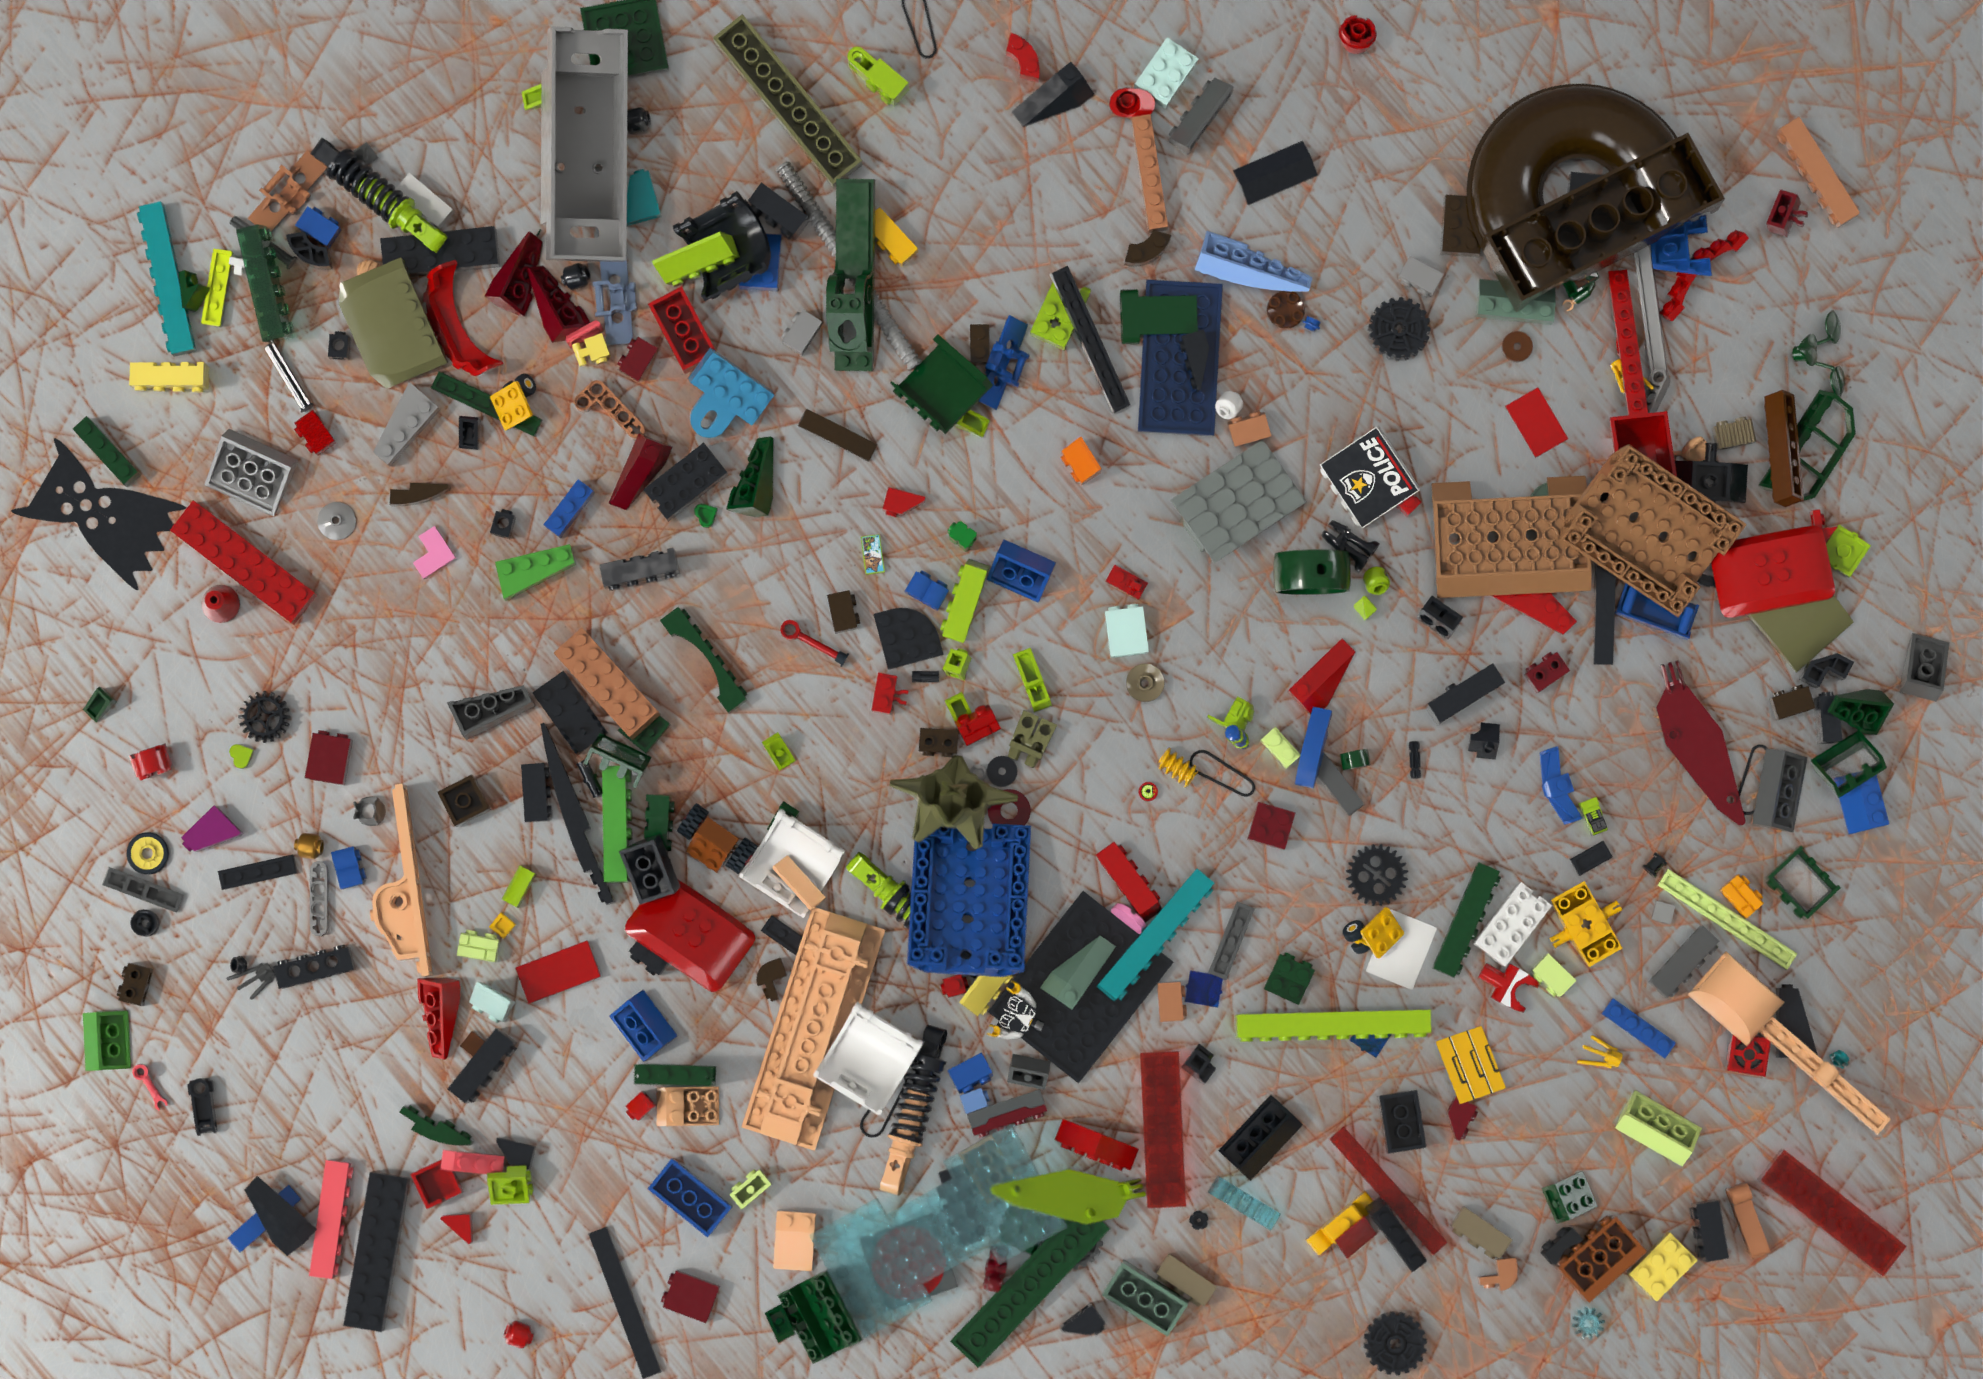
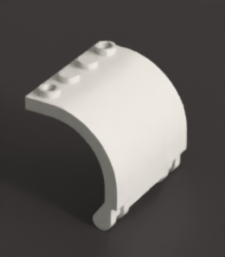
M780 809L763 841L739 877L804 918L809 911L808 907L772 869L773 866L788 855L822 892L846 850L843 848L839 849L834 845V842L827 840L799 822L795 817L788 816L784 810Z
M857 1002L813 1076L880 1116L924 1042L920 1039L916 1040L911 1037L912 1034L901 1031L873 1014L874 1011L861 1007L862 1004Z

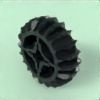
M263 691L262 697L259 692H256V699L250 695L248 698L251 702H243L247 708L239 709L245 712L244 715L238 716L239 719L245 720L239 723V725L247 726L243 729V733L250 731L248 735L250 739L256 735V742H259L261 737L263 743L267 742V737H269L270 742H274L273 735L280 739L281 735L278 732L286 733V730L282 728L283 725L290 726L288 722H285V719H291L290 715H285L286 712L290 711V708L283 709L287 702L282 701L279 703L281 696L278 695L274 699L275 693L273 692L270 693L269 697L266 691ZM263 702H272L278 710L268 711ZM258 704L257 715L250 719L252 709ZM263 711L265 714L269 715V718H267L268 720L266 722L260 719ZM280 715L277 726L272 730V720ZM262 723L266 733L257 732L251 724Z

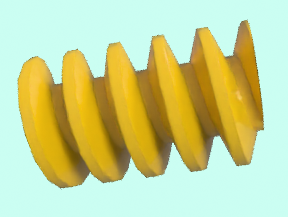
M1168 747L1158 761L1160 763L1159 770L1166 767L1165 774H1169L1172 771L1171 778L1174 779L1179 776L1178 783L1185 780L1184 787L1186 788L1198 773V771L1195 772L1196 765L1189 768L1190 761L1182 763L1184 757L1181 756L1176 759L1177 752L1175 751L1170 754L1171 748Z

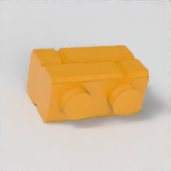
M1737 874L1722 886L1719 891L1741 916L1746 919L1764 904L1761 900L1763 896L1756 889L1753 891L1748 886L1750 882L1744 875L1740 877Z

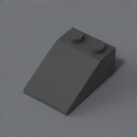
M1912 633L1899 692L1936 702L1944 691L1949 642Z

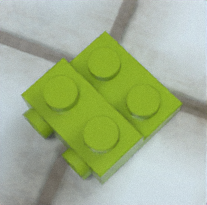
M507 1166V1172L487 1173L491 1205L529 1203L530 1195H533V1183H529L531 1182V1170L527 1171L526 1166Z

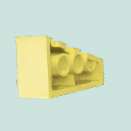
M130 362L129 386L134 388L135 391H146V388H154L153 391L165 392V389H173V392H184V389H192L194 393H203V390H209V366L204 362H197V366L190 362H181L180 366H176V363L163 362L161 365H157L154 362Z

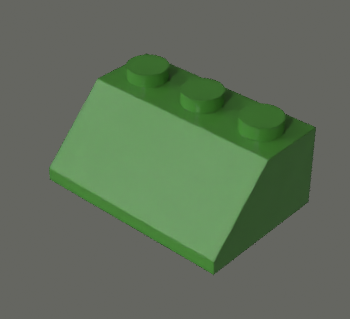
M128 1011L83 1013L85 1071L131 1069Z

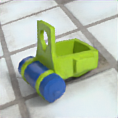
M1237 696L1224 722L1210 715L1207 718L1226 728L1225 736L1236 748L1245 749L1249 747V737L1245 733L1248 722H1251L1253 719L1254 706Z

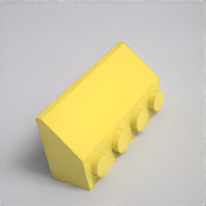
M1013 975L1006 977L978 976L959 1003L977 1017L979 1014L984 1015L990 1007L987 1005L991 998L995 1000L1001 993V990H999L1000 986L1003 983L1007 985Z

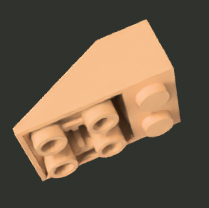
M719 1086L656 1087L657 1126L719 1125Z

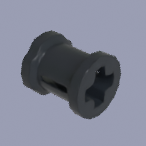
M1656 852L1653 854L1654 857L1646 865L1642 866L1654 878L1657 876L1656 873L1668 864Z

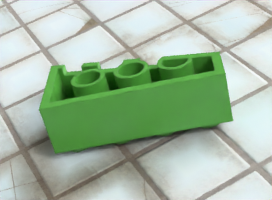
M570 544L495 562L505 601L576 565Z

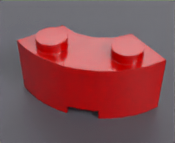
M1011 33L1006 56L1013 58L1018 64L1021 79L1038 83L1040 66L1035 50L1024 38Z

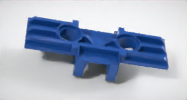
M1010 315L1005 322L999 341H996V344L993 345L985 367L986 377H988L993 386L979 400V402L994 410H997L1007 384L1014 387L1019 386L1018 381L1025 361L1030 356L1026 352L1019 350L1028 324ZM1010 340L1011 346L1007 349V343ZM1011 358L1018 359L1013 375L1006 370ZM997 376L998 382L994 385V378Z

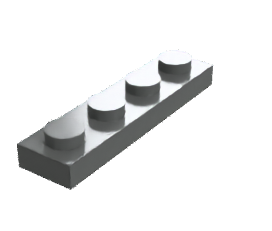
M1238 901L1236 902L1209 969V974L1227 980L1255 908Z

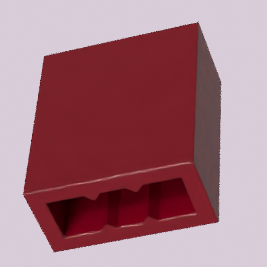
M318 730V734L312 733L305 779L345 786L353 740L348 739L349 735L337 733V737L329 736L330 732Z
M676 1270L675 1274L671 1273L667 1283L670 1284L669 1291H664L661 1302L664 1303L663 1308L707 1323L720 1286Z

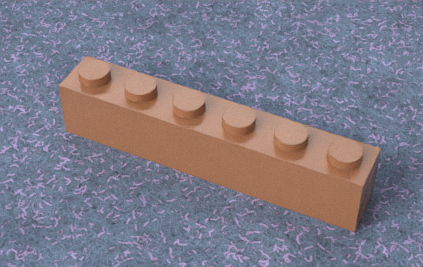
M1151 114L1132 117L1131 124L1148 232L1152 233L1153 230L1158 232L1168 230V222Z
M1800 117L1781 127L1777 131L1778 140L1782 145H1786L1789 150L1787 153L1792 161L1795 160L1799 167L1797 169L1801 176L1807 178L1809 189L1819 197L1818 202L1823 209L1826 208L1829 213L1828 218L1833 225L1836 224L1839 228L1860 214L1858 208Z

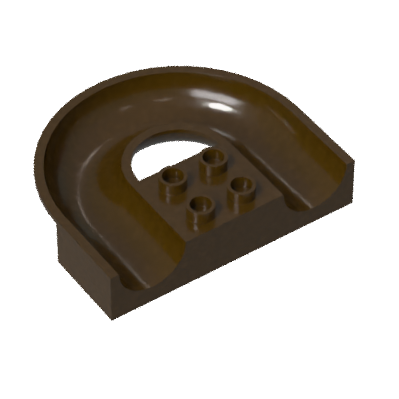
M1565 84L1545 88L1525 96L1503 111L1492 122L1476 147L1468 172L1466 188L1467 208L1473 232L1516 312L1522 310L1528 303L1543 293L1572 280L1578 282L1657 242L1667 232L1687 220L1703 213L1710 212L1712 214L1718 211L1725 200L1689 133L1677 137L1665 120L1643 102L1621 91L1592 84ZM1577 158L1589 159L1601 164L1609 171L1546 204L1544 203L1543 188L1546 178L1562 162Z

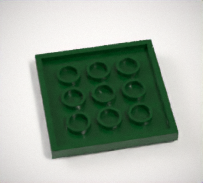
M620 0L580 8L584 30H628V77L669 69L656 0ZM589 54L590 64L598 65L600 57L596 54Z

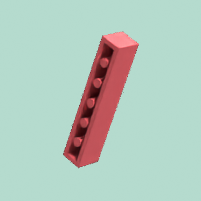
M326 1160L316 1224L317 1230L315 1231L309 1276L334 1279L335 1275L339 1273L340 1264H337V1257L341 1256L342 1253L340 1237L344 1236L345 1225H342L343 1217H347L348 1206H345L346 1198L350 1197L351 1187L348 1186V1181L353 1176L351 1163Z

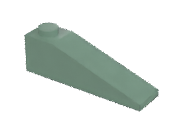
M1102 936L1097 937L1053 970L1040 988L1072 1010L1116 946Z

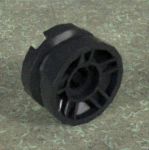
M143 909L135 912L133 917H131L130 924L134 933L149 937L158 931L160 921L157 914ZM143 920L149 921L146 925L147 927L142 925Z

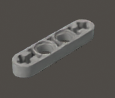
M320 861L314 862L310 866V931L315 936H323L328 931V867L324 862ZM319 864L321 868H324V872L320 873V878H325L324 882L314 881V878H318V873L314 872V868H317ZM316 884L324 886V892L320 895L314 892ZM317 903L324 905V911L321 914H317L314 911V906ZM314 916H325L324 920L320 919V924L324 926L320 933L314 930V926L318 925V919L314 920Z

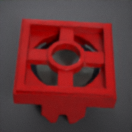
M1732 1034L1731 1043L1728 1046L1726 1071L1766 1077L1771 1042L1767 1038L1755 1036L1746 1046Z

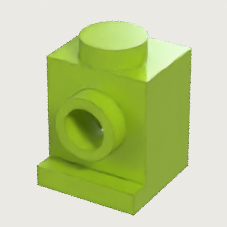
M960 648L957 650L950 649L942 670L947 676L965 681V674L972 658L966 650Z

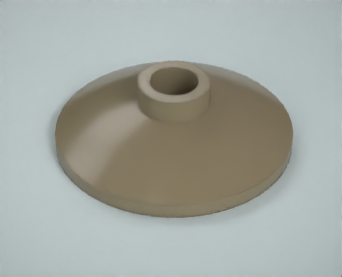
M1140 664L1132 668L1128 673L1126 687L1134 699L1141 702H1150L1158 698L1162 693L1164 677L1157 667L1151 664ZM1143 680L1149 682L1147 687L1142 686L1141 682Z

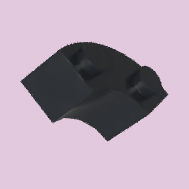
M306 232L286 234L289 246L301 261L313 268L322 270L332 269L330 251L327 247H318L312 244Z

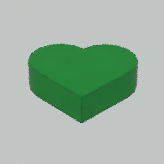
M698 504L694 509V513L699 518L700 525L704 528H709L713 525L718 508Z

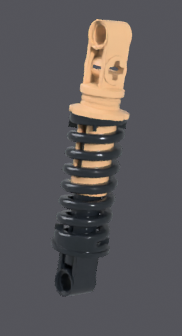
M932 1025L926 1026L922 1040L924 1043L913 1060L915 1063H911L909 1067L915 1074L907 1073L905 1076L906 1079L913 1083L903 1084L902 1087L907 1090V1093L900 1094V1098L904 1100V1103L897 1104V1108L902 1111L901 1113L894 1114V1118L899 1121L898 1123L891 1124L892 1130L887 1135L892 1140V1144L888 1149L890 1155L880 1183L881 1191L898 1196L901 1195L910 1161L915 1156L914 1149L923 1145V1133L920 1132H925L926 1127L922 1122L929 1121V1117L925 1115V1112L932 1111V1107L928 1105V1102L935 1101V1097L928 1092H937V1086L931 1084V1082L938 1083L941 1080L933 1072L941 1074L946 1065V1061L940 1059L947 1039L946 1029ZM896 1163L900 1165L899 1169L895 1167Z

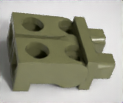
M1023 710L1009 744L1008 757L1017 761L1022 751L1028 754L1024 764L1034 768L1038 760H1041L1057 724L1041 718L1033 735L1032 733L1039 716Z

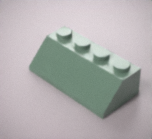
M1479 279L1476 317L1552 325L1554 322L1555 288L1543 293L1528 303L1522 310L1516 312L1499 281Z

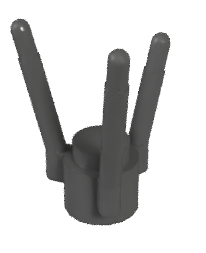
M261 963L256 967L247 969L241 975L234 974L226 979L229 981L257 971L255 972L256 976L237 987V990H240L257 979L261 982L264 981L250 996V999L253 1000L273 981L272 977L275 976V973L268 963L264 965Z

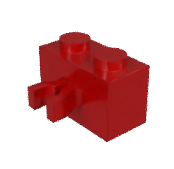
M878 673L872 712L891 715L894 701L901 705H906L907 701L894 697V695H908L909 692L908 690H895L897 676Z

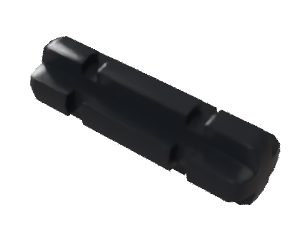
M1419 741L1409 742V750H1411L1409 753L1410 768H1412L1410 776L1412 779L1421 778V770H1419V767H1421L1420 752H1418V749H1420Z

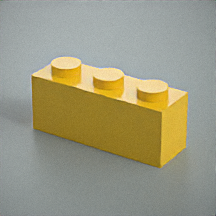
M880 207L875 210L876 245L882 251L886 249L890 254L889 259L895 265L899 264L902 267L918 253V248Z

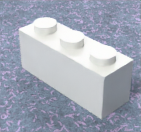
M410 173L395 189V191L401 190L403 192L402 197L408 196L414 199V208L419 209L422 215L427 218L426 220L438 229H441L455 213L451 207Z

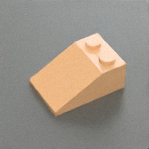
M777 1211L774 1269L812 1271L816 1213Z

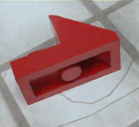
M1820 509L1810 511L1811 526H1818L1823 530L1826 542L1837 527L1823 528L1822 525H1825L1824 514H1821Z

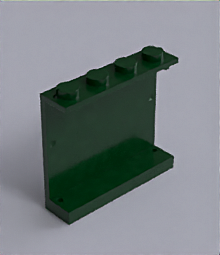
M937 334L933 338L937 347L899 385L893 381L890 384L894 388L893 393L898 398L904 397L906 399L905 403L912 410L916 408L918 410L917 414L924 421L928 419L931 422L929 425L935 431L941 430L946 434L993 384L988 377Z
M635 1064L634 1084L716 1086V1066Z

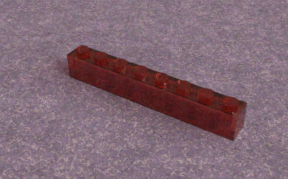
M1344 1126L1328 1138L1431 1255H1435L1448 1243Z

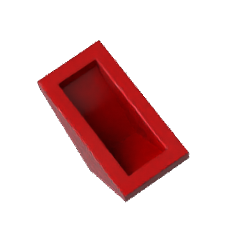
M472 1214L444 1215L440 1218L466 1243L471 1244L473 1242Z

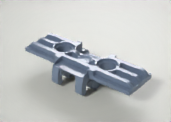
M626 256V261L600 262L601 281L593 282L597 308L595 317H604L606 345L629 344L633 338L631 312L638 310L635 298L636 283L631 282L629 284ZM618 275L620 283L611 284L609 281L610 277ZM604 287H609L610 311H604ZM621 313L623 321L615 323L612 319L613 315Z

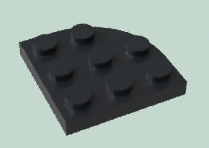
M895 608L873 614L888 670L944 655L935 626L922 613L909 608Z

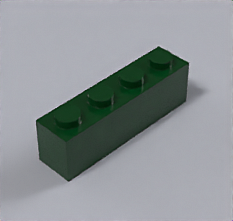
M86 416L72 428L123 485L128 487L142 475L89 417Z

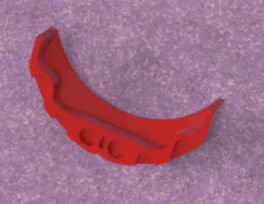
M453 260L440 264L429 271L426 292L423 293V302L426 303V315L445 356L453 362L452 365L455 368L469 372L473 376H478L503 365V362L486 355L478 349L467 336L460 323L453 298V278L457 266V261Z

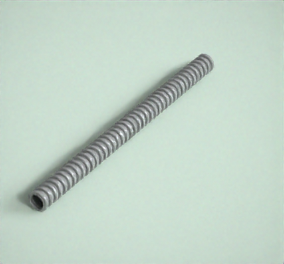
M790 161L782 163L776 168V172L780 173L779 177L783 178V183L786 182V187L790 188L789 192H792V196L796 197L795 201L800 203L799 207H802V211L806 212L809 222H812V226L816 228L815 231L819 232L818 235L822 237V242L825 241V246L829 247L828 251L832 252L831 255L832 257L835 256L836 260V230L833 231V226L829 225L830 221L826 220V215L823 216L824 212L819 210L820 206H817V202L813 201L814 197L810 196V191H807V187L803 186L804 182L800 181V176H797V172L793 171L794 167L790 166ZM848 279V281L852 282L851 285L855 286L856 279ZM874 289V320L878 321V326L880 325V329L884 330V335L888 336L887 339L891 341V345H894V350L898 351L897 355H900V359L904 360L903 364L908 366L907 370H912L921 364L922 360L918 359L919 355L914 353L915 349H912V345L908 344L909 340L905 339V334H902V330L898 329L899 325L895 324V319L892 320V315L888 314L889 310L885 309V304L882 305V300L878 299L879 295L875 294L876 291Z

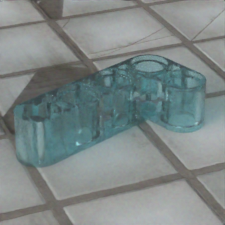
M1217 1175L1207 1190L1211 1195L1271 1231L1281 1215Z

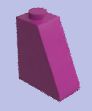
M214 805L181 839L184 841L182 843L188 851L199 852L240 837L243 832Z

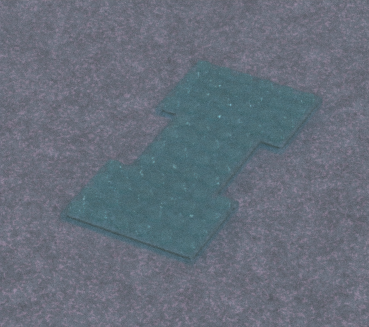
M1012 1124L943 1161L952 1179L886 1215L878 1198L809 1235L864 1338L932 1302L933 1300L924 1283L980 1252L990 1248L998 1264H1001L1068 1227L1063 1218L1014 1206L991 1192L993 1185L1039 1175Z

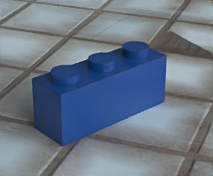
M578 479L543 525L561 539L595 492Z

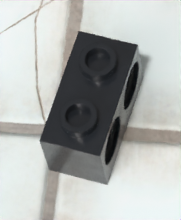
M1431 596L1421 609L1417 619L1449 640L1462 621L1463 616L1434 596Z

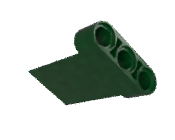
M1138 289L1120 290L1122 345L1139 344L1140 335L1190 334L1197 332V295L1139 297Z

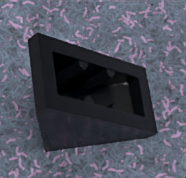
M459 416V448L478 450L481 420L478 417Z

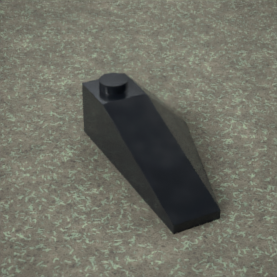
M1070 62L1016 107L1012 114L1025 127L1067 110L1078 108L1095 94L1080 71Z
M258 1176L244 1189L272 1243L286 1256L303 1245L317 1230Z

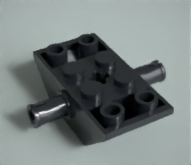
M1705 443V460L1703 461L1675 460L1677 477L1713 502L1746 503L1748 465L1716 461L1718 443H1712V449L1711 443ZM1709 476L1711 480H1714V483L1710 484V487L1706 483V479H1708Z

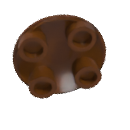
M1278 292L1270 298L1267 304V315L1270 321L1277 327L1284 329L1295 327L1304 317V303L1296 292Z

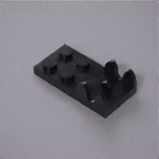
M564 671L533 692L535 698L576 755H579L593 745L599 733L608 734L605 727Z

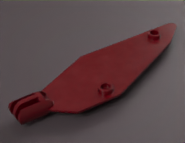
M1679 660L1675 661L1680 680H1676L1672 662L1668 663L1672 682L1668 680L1665 665L1661 664L1666 688L1656 708L1667 747L1714 806L1736 824L1744 825L1746 820L1722 729L1685 684ZM1728 796H1732L1734 798V801L1732 803L1727 802Z

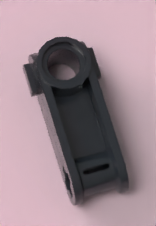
M210 1078L191 1080L187 1087L188 1094L191 1095L197 1136L209 1132L216 1134L217 1122L212 1093L214 1092L213 1081ZM199 1082L205 1085L203 1093H199L196 1090V1085Z

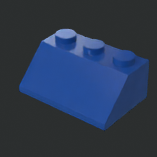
M1003 540L986 580L1039 603L1056 562L1007 540Z
M1862 772L1854 773L1852 775L1855 777ZM1877 775L1839 798L1848 835L1889 825ZM1845 776L1834 779L1838 787L1846 783Z
M644 990L631 997L609 1015L643 1062L677 1037L673 1028L668 1024Z

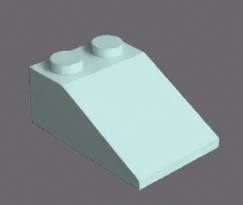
M482 982L476 983L469 1003L473 1004L472 1009L479 1013L485 1011L490 1014L488 1018L496 1023L499 1021L504 1022L516 1003Z

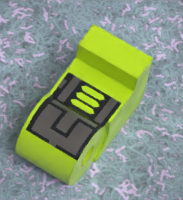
M1597 797L1578 804L1593 836L1608 830Z

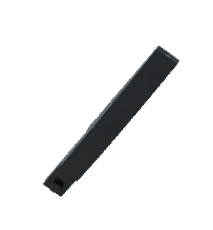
M1607 492L1602 493L1600 501L1607 500L1609 494ZM1595 562L1593 665H1613L1616 576Z
M541 723L543 741L554 789L574 850L583 872L592 871L593 874L590 877L593 884H597L600 892L597 893L601 903L605 902L606 905L614 903V899L607 883L604 882V876L585 835V831L590 830L591 827L546 723Z

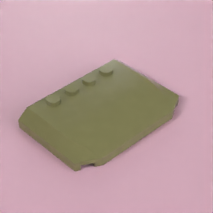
M402 257L340 283L339 306L370 376L386 389L448 363Z

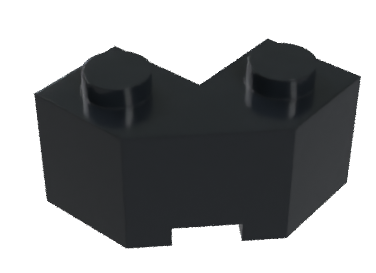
M1838 653L1819 658L1807 663L1799 680L1814 688H1818L1826 673L1842 681L1846 679L1854 662Z

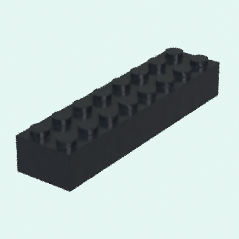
M373 1171L369 1173L343 1326L383 1332L385 1329L410 1184L409 1177Z

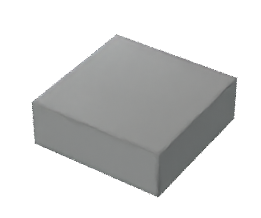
M1656 901L1651 920L1670 925L1675 906Z

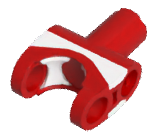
M1486 963L1478 976L1479 979L1495 987L1491 995L1492 999L1524 1013L1526 1008L1520 1005L1515 997L1517 987L1526 984L1538 988L1540 985L1533 977L1512 964H1509L1505 972H1502Z

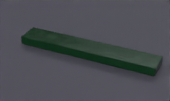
M438 371L431 386L432 390L500 421L490 399L491 395ZM533 415L514 426V428L535 437L543 420Z

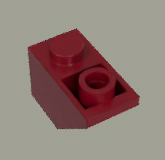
M1454 1096L1446 1114L1454 1139L1460 1141L1461 1138L1465 1139L1469 1132L1467 1126L1470 1121L1473 1122L1478 1111H1476L1477 1106L1469 1102L1460 1104L1457 1096Z

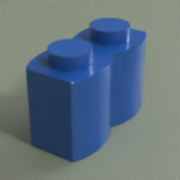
M922 570L920 573L916 571L904 592L938 611L949 592L947 589L948 585L940 580H937V582L931 580V575Z
M355 846L331 852L340 889L365 884L364 879H367L365 869L361 868L359 861L362 860L359 849L356 850Z

